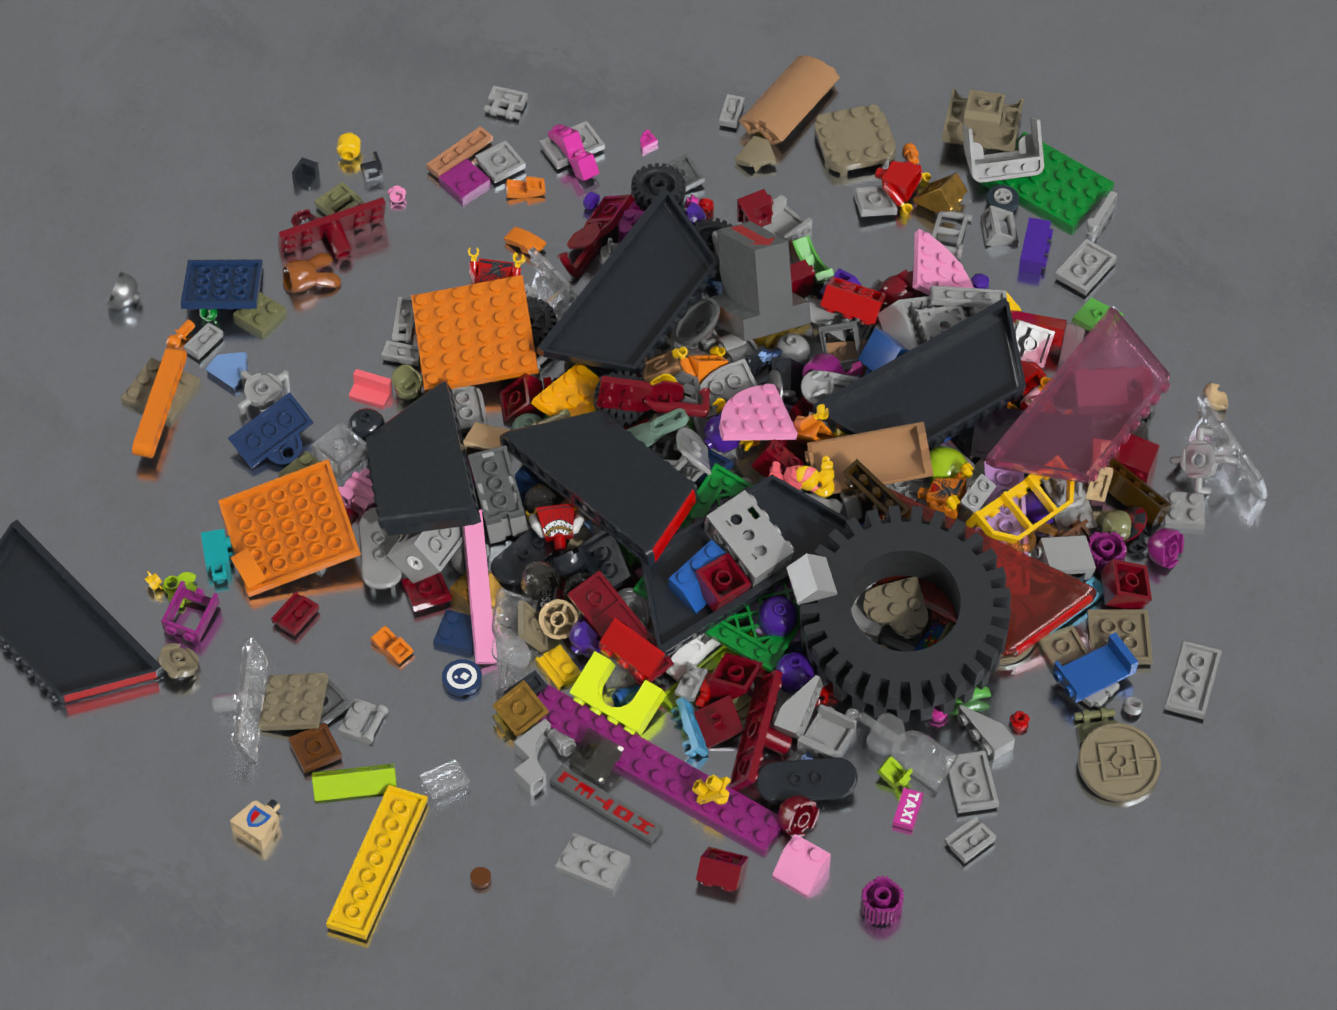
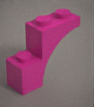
M558 124L547 132L549 139L553 140L566 155L576 178L585 181L599 174L594 155L585 151L578 130Z

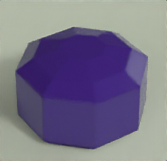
M590 191L583 200V206L593 210L600 201V195Z
M978 273L971 278L974 288L987 289L989 287V277L985 274Z

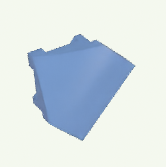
M239 352L217 355L205 370L236 391L242 383L241 371L246 370L248 372L247 353Z

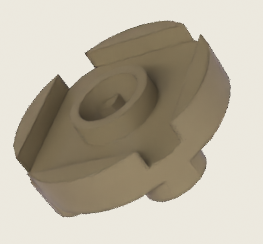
M170 643L164 645L158 655L157 661L161 667L167 671L168 676L174 679L194 675L199 663L196 653L188 647L185 650L179 648L180 644Z

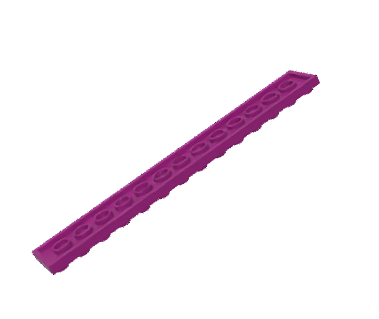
M549 684L537 696L550 712L538 721L539 723L546 719L551 724V730L556 729L573 738L576 747L764 855L783 831L779 825L776 813L739 792L730 789L728 786H726V790L729 791V796L725 804L718 805L714 801H710L700 805L696 802L698 795L692 789L696 780L701 779L706 783L709 775L639 735L630 734L623 730V726L611 723L606 720L607 717L604 715H597L590 711L588 706L578 704L573 701L572 697Z

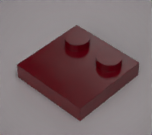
M441 572L415 583H412L409 578L401 580L414 612L452 600L451 593Z

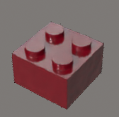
M1112 559L1101 570L1105 605L1129 610H1142L1152 601L1146 565Z

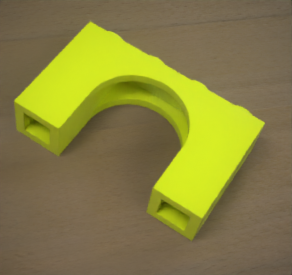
M594 651L569 692L574 697L573 701L582 706L584 704L590 706V711L599 716L602 713L607 716L606 720L615 725L619 723L624 726L623 730L632 735L636 733L641 736L665 698L666 693L661 688L645 680L629 704L622 707L608 706L603 700L602 691L616 665L612 660Z

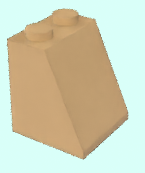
M475 422L464 440L467 458L469 454L501 447L500 435L510 431V429Z

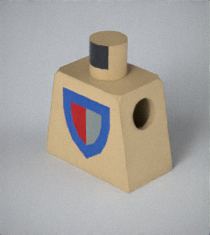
M270 799L265 806L258 801H253L230 820L232 832L263 851L279 827L280 823L276 812L280 805L273 799Z

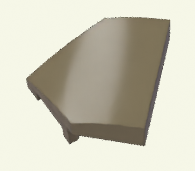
M753 136L734 158L737 165L753 166L755 172L763 165L777 164L769 140Z

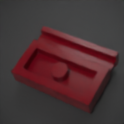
M295 591L273 615L271 621L295 636L319 610V604L304 595H299Z

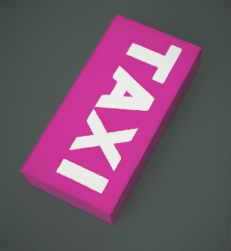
M903 788L893 819V826L913 831L924 793Z

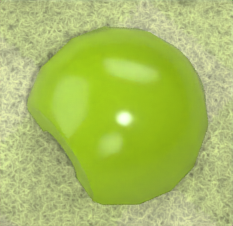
M948 446L935 447L930 450L934 475L929 477L930 483L932 484L936 478L947 479L961 472V466L967 463L966 458L957 449Z

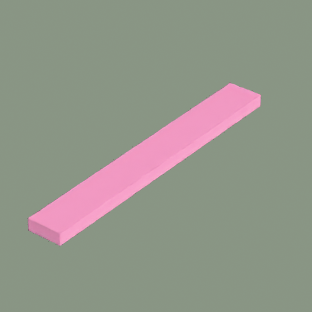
M479 510L480 523L462 526L475 663L495 664L497 657L482 510Z

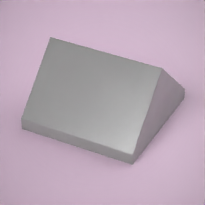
M805 554L786 567L798 605L837 595L826 557Z

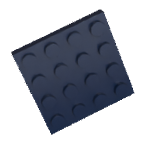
M188 260L181 297V309H257L263 260Z

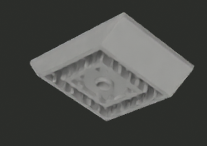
M930 296L901 299L881 311L878 315V321L882 331L887 332L910 351L944 332L945 330L940 326L944 325L947 328H951L985 308L931 305Z

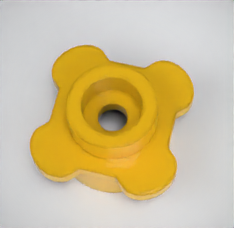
M147 571L149 575L144 578L154 591L159 587L162 590L163 588L160 585L162 580L156 573L151 575Z

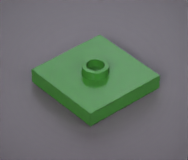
M1091 297L1072 317V323L1104 339L1123 319L1124 314Z

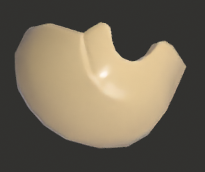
M1213 382L1208 383L1204 387L1202 392L1203 402L1211 411L1225 410L1228 407L1227 395L1225 392L1218 391L1217 388L1220 385Z

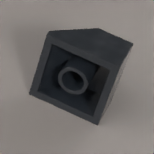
M772 357L768 365V375L772 370H777L780 373L783 390L795 391V398H784L783 402L795 403L802 395L801 382L804 378L802 372L805 365L791 358Z

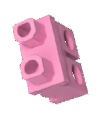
M364 468L360 473L354 471L352 477L346 481L344 486L339 487L345 507L353 508V511L357 512L360 516L369 509L377 507L373 499L375 495L371 487L373 485L369 476L371 473L367 468Z

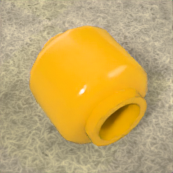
M353 133L340 135L337 141L338 155L345 160H352L359 156L360 138Z

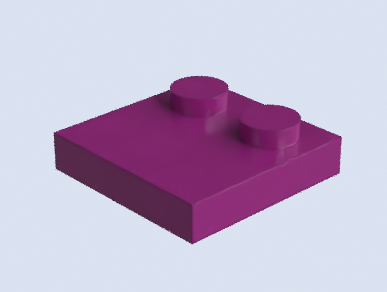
M465 159L439 176V182L461 202H464L491 184L490 178L468 159Z

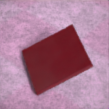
M731 695L694 712L708 749L745 731Z

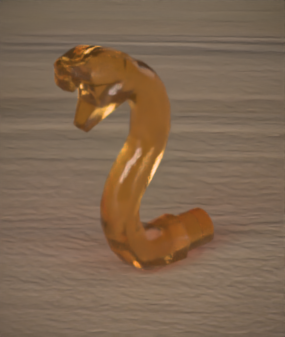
M1044 523L1027 535V544H1021L1019 541L1017 543L1007 542L1005 548L1013 553L1028 552L1036 545V531L1055 537L1058 529Z

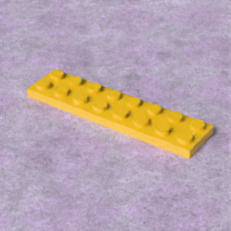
M388 785L326 922L327 928L367 939L428 802L427 796Z

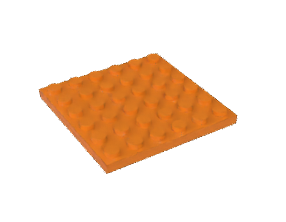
M523 275L411 295L425 393L446 380L450 388L455 389L520 377L524 373L529 375L539 373Z
M329 459L218 500L235 555L248 548L267 581L251 590L248 589L244 582L249 597L361 555Z

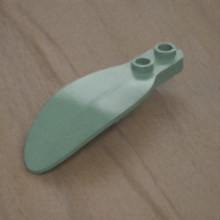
M679 408L654 419L652 422L629 428L627 431H630L639 441H643L649 447L661 436L684 427L689 417L684 409Z

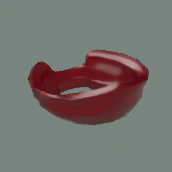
M304 209L294 213L291 223L295 227L300 225L302 221L307 219L316 220L320 216L316 217L310 213V210Z

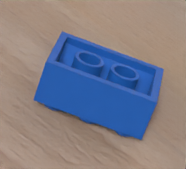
M713 540L707 543L669 578L667 585L695 614L707 605L702 596L695 572L726 554Z

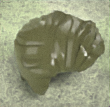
M404 364L397 367L392 373L391 380L399 398L412 400L418 397L424 384L423 376L410 365Z

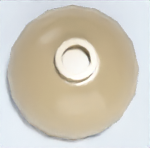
M559 599L545 604L539 614V624L543 633L550 638L558 640L568 638L570 629L580 619L577 609L573 604Z

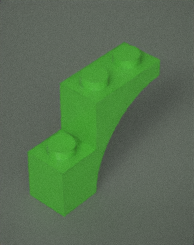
M809 235L788 242L789 251L794 263L805 259L808 265H812L815 271L813 276L814 285L827 282L829 277L834 275L833 269L827 267L819 258Z

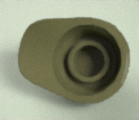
M1106 510L1098 514L1096 523L1101 532H1108L1109 534L1117 532V535L1123 536V540L1129 538L1131 534V519L1126 512Z

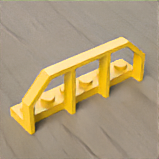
M1056 456L1050 463L1032 475L1027 476L1009 491H1005L999 498L980 511H976L965 522L968 530L974 526L977 528L981 527L991 539L1016 544L1074 502L1075 477L1061 459ZM1055 469L1067 481L1066 503L1059 508L1055 506L1039 486L1041 480L1047 481L1055 475L1053 472ZM1031 488L1050 512L1049 515L1034 525L1031 524L1013 501L1016 497L1018 500L1028 493L1027 490ZM1000 508H1008L1026 531L1018 536L994 531L986 518L990 517L992 519L1001 512Z

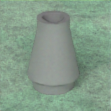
M556 729L550 730L547 734V738L552 742L560 755L570 756L575 751L576 743L573 738Z

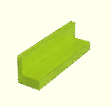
M394 763L312 772L315 801L383 794L386 792L388 785L397 787Z

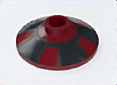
M1138 506L1130 507L1124 511L1131 519V534L1128 539L1123 541H1130L1136 538L1146 526L1147 513Z

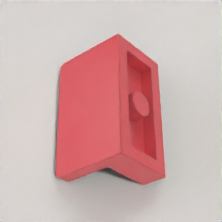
M355 369L353 373L354 385L349 392V398L384 407L392 393L391 379Z

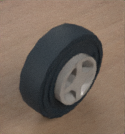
M997 185L992 187L987 193V207L991 205L1014 212L1018 208L1019 195L1010 186Z

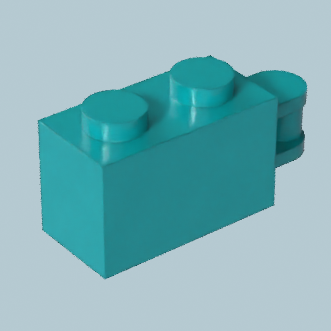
M224 529L201 532L207 575H212L213 582L226 580V573L231 572L230 564H233L231 560L232 552H228V548H231L230 536H225Z

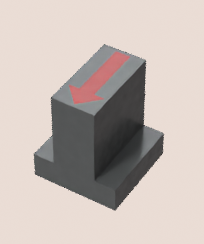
M751 221L717 230L722 294L709 297L715 299L720 306V315L716 325L741 340L748 341L810 324V302L792 292L788 241Z

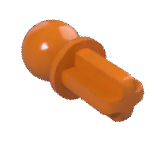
M913 143L905 144L902 148L905 159L912 161L914 164L919 163V153Z
M188 319L178 330L175 329L177 333L168 336L166 339L167 347L179 348L181 339L186 340L185 337L194 329L195 324Z

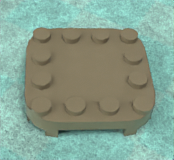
M873 104L818 115L816 118L814 135L815 139L818 140L825 159V166L828 170L832 169L833 171L840 172V176L847 175L848 170L881 164V167L885 168L894 159L896 153L895 140L886 117L879 110L878 105Z

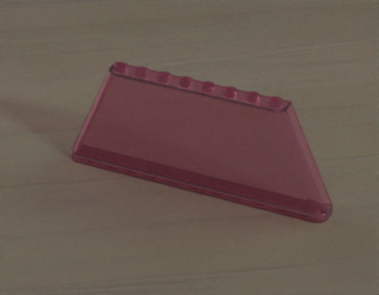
M1110 307L987 455L986 464L997 469L1087 484L1091 483V481L1095 482L1099 476V471L1108 466L1110 458L1117 455L1120 445L1128 441L1132 430H1137L1141 422L1140 420L1148 416L1152 405L1156 406L1160 400V395L1168 391L1171 385L1169 383L1170 373L1116 309Z

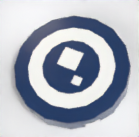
M458 659L445 666L442 672V683L445 690L454 696L463 697V695L467 694L469 696L480 688L482 672L473 661Z

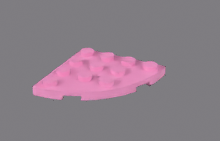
M918 229L914 237L913 288L929 296L931 286L974 288L963 265L953 254L932 237L930 233Z
M775 384L755 386L735 394L725 404L719 424L722 441L796 440L798 434Z

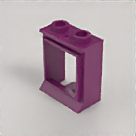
M181 581L161 620L163 630L170 635L177 634L182 636L189 642L196 641L200 643L216 607L220 604L218 594L214 593L212 598L205 596L204 590L201 588H196L195 592L186 588L185 582ZM184 598L207 607L196 630L173 623Z

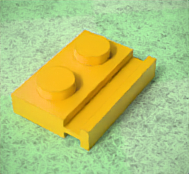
M561 645L544 653L542 657L535 658L536 664L558 690L562 686H567L576 681L581 674L579 668Z

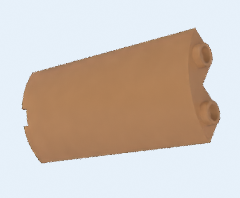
M809 55L798 56L739 121L749 135L761 131L763 136L769 140L770 145L780 143L840 77L832 66H828L821 60Z
M924 422L807 443L808 451H805L806 462H810L811 467L817 469L818 472H821L823 457L826 455L830 457V461L833 462L832 469L835 472L833 479L834 492L832 494L852 491L845 483L847 480L843 471L856 459L884 485L934 476Z

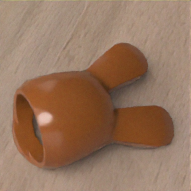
M319 253L310 260L290 261L283 266L282 284L288 293L306 291L316 285L337 288L341 285V279L335 273H318L316 269L331 265L332 257L327 253Z

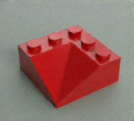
M832 276L826 286L820 306L824 307V310L834 313L837 311L842 313V316L845 318L853 319L855 317L860 319L861 323L871 325V323L875 324L878 319L886 293Z

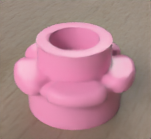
M396 185L389 189L388 195H390L391 201L400 203L405 198L406 190Z

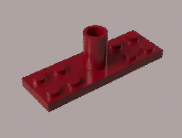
M382 197L278 232V249L280 253H290L298 247H308L313 242L327 238L336 259L347 257L353 250L345 232L352 229L358 230L367 224H376L382 221L385 215V200Z
M600 570L567 594L568 598L601 639L614 618H616L656 647L653 636ZM669 656L663 659L662 665L650 679V683L674 666ZM627 668V672L631 675V677L641 688L645 680H638L633 675L634 672Z
M774 670L756 680L744 725L745 731L742 732L730 778L731 781L728 785L730 789L739 791L755 783L759 774L757 772L758 766L763 759V747L784 755L791 746V736L769 726L773 709L778 702L776 697L782 686L781 678L783 673L778 670Z

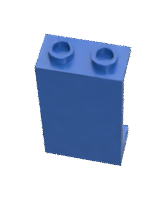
M1115 632L1109 635L1107 645L1063 667L1059 661H1056L1052 674L1055 681L1060 682L1067 697H1071L1074 703H1077L1135 674L1138 661Z

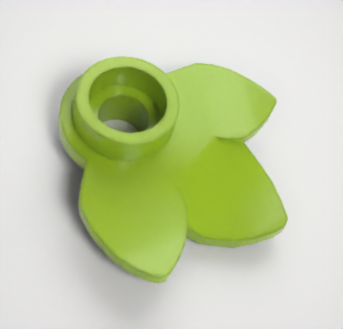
M183 572L177 577L168 576L164 580L162 587L164 592L168 594L169 602H171L181 581L185 582L187 589L195 592L197 587L192 583L196 579V574ZM184 598L180 608L184 606L185 600L187 599Z

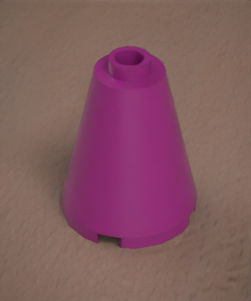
M820 353L810 359L802 372L803 377L814 370L843 374V367L836 356Z

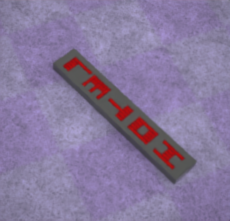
M562 765L549 779L550 784L649 844H652L663 831V826Z

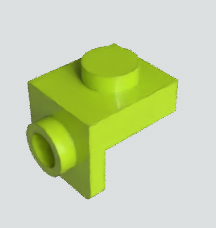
M890 756L876 772L895 789L900 785L904 787L911 780L910 774L914 770L912 768L905 770Z

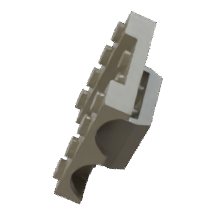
M953 88L943 128L942 142L964 145L962 125H967L972 128L973 142L979 143L983 148L1014 152L1024 98H1020L1015 104L1008 105L1005 104L1006 94L970 89L967 99L959 95L956 88Z

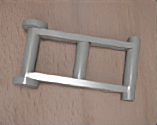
M955 211L935 212V215L938 217L932 237L936 239L937 234L958 237L956 247L944 246L953 255H957V259L961 260L964 245H961L967 222H972L973 215ZM942 217L963 220L961 230L940 227Z

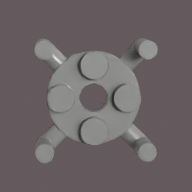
M246 370L241 371L245 399L237 406L241 421L247 419L246 407L250 404L258 407L260 410H265L283 397L282 384L285 389L290 387L287 370H283L276 376L267 373L268 375H261V373L251 375ZM261 388L268 389L266 392L258 391Z
M1198 427L1196 430V440L1191 441L1187 448L1183 449L1181 456L1171 457L1170 463L1181 466L1190 478L1195 479V492L1209 495L1211 488L1202 486L1203 479L1216 473L1218 463L1236 465L1238 464V458L1218 455L1216 446L1204 441V436L1211 437L1213 430ZM1201 454L1203 460L1202 463L1198 465L1196 463V458L1198 455Z

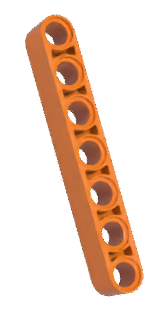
M169 347L165 349L133 442V455L148 458L154 457L186 363V350Z

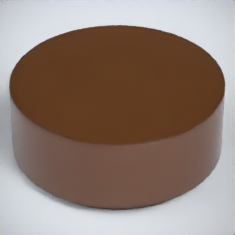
M485 867L473 869L470 873L472 886L478 889L488 887L491 883L490 871Z

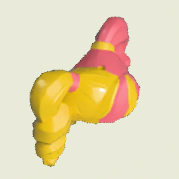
M827 455L821 461V472L810 466L796 465L787 467L784 475H782L781 464L777 461L772 462L773 466L770 467L769 476L773 474L799 490L812 491L822 498L829 497L834 492L833 479L835 472L832 469L833 462L830 461V457Z

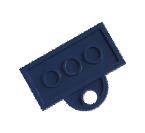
M289 392L228 437V440L251 470L265 459L276 465H289L300 456L302 451V441L299 434L313 425L314 422ZM285 449H292L294 451L293 457L285 458L283 456Z

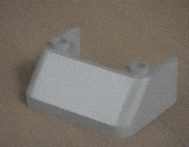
M1030 116L1031 134L1024 135L1019 139L1018 151L987 155L983 154V148L979 143L973 142L972 128L962 125L964 151L972 178L977 182H989L1040 174L1044 169L1040 119Z

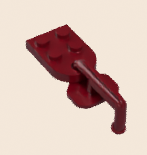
M631 194L604 196L586 221L584 227L572 235L567 242L568 248H584L574 264L569 260L567 252L557 255V258L560 259L562 265L572 278L580 277L601 247L603 236L616 227L624 212L630 208L634 201Z
M602 376L597 407L636 412L652 409L664 413L681 408L686 411L688 416L706 417L710 409V389L703 388L699 391L701 396V405L679 402L683 398L684 387L678 382L661 381L651 385L644 381Z

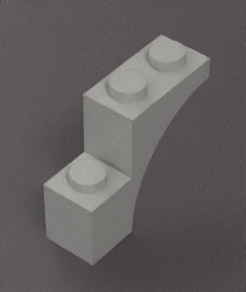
M546 719L540 723H535L528 732L519 735L514 741V752L524 761L520 762L514 769L515 781L530 796L546 785V773L542 770L537 760L538 751L551 730V724Z

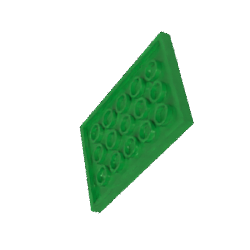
M1023 132L1017 138L1014 151H1018L1019 139L1024 135H1029L1028 133ZM1042 142L1044 169L1040 174L987 182L994 187L1006 185L1014 188L1019 195L1020 202L1071 231L1114 188L1113 181Z

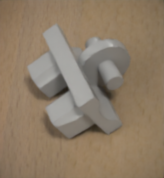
M689 663L678 684L675 695L680 696V698L683 697L688 702H694L708 670Z

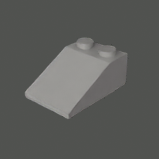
M819 676L813 677L781 706L780 711L777 710L775 712L773 722H775L776 730L791 736L795 740H798L801 734L804 735L824 686Z

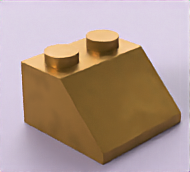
M954 173L930 182L913 201L936 213L941 211L949 212L955 208L954 204L963 200L962 196L967 192V189L958 173Z
M488 571L491 607L494 609L507 598V594L493 574ZM466 572L450 587L451 601L471 615Z

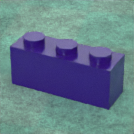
M1029 217L1020 257L1019 271L1041 275L1042 268H1046L1048 257H1045V253L1049 254L1051 243H1048V240H1052L1053 229H1050L1051 221Z

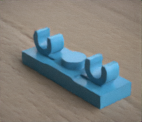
M681 697L676 700L678 707H674L671 713L674 715L679 714L674 721L678 724L683 723L682 730L689 737V740L682 744L686 749L691 747L685 754L690 758L694 757L697 753L705 757L709 752L694 715L693 706Z

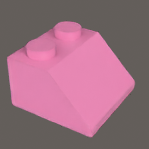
M794 834L784 848L772 877L808 897L830 867L831 854Z

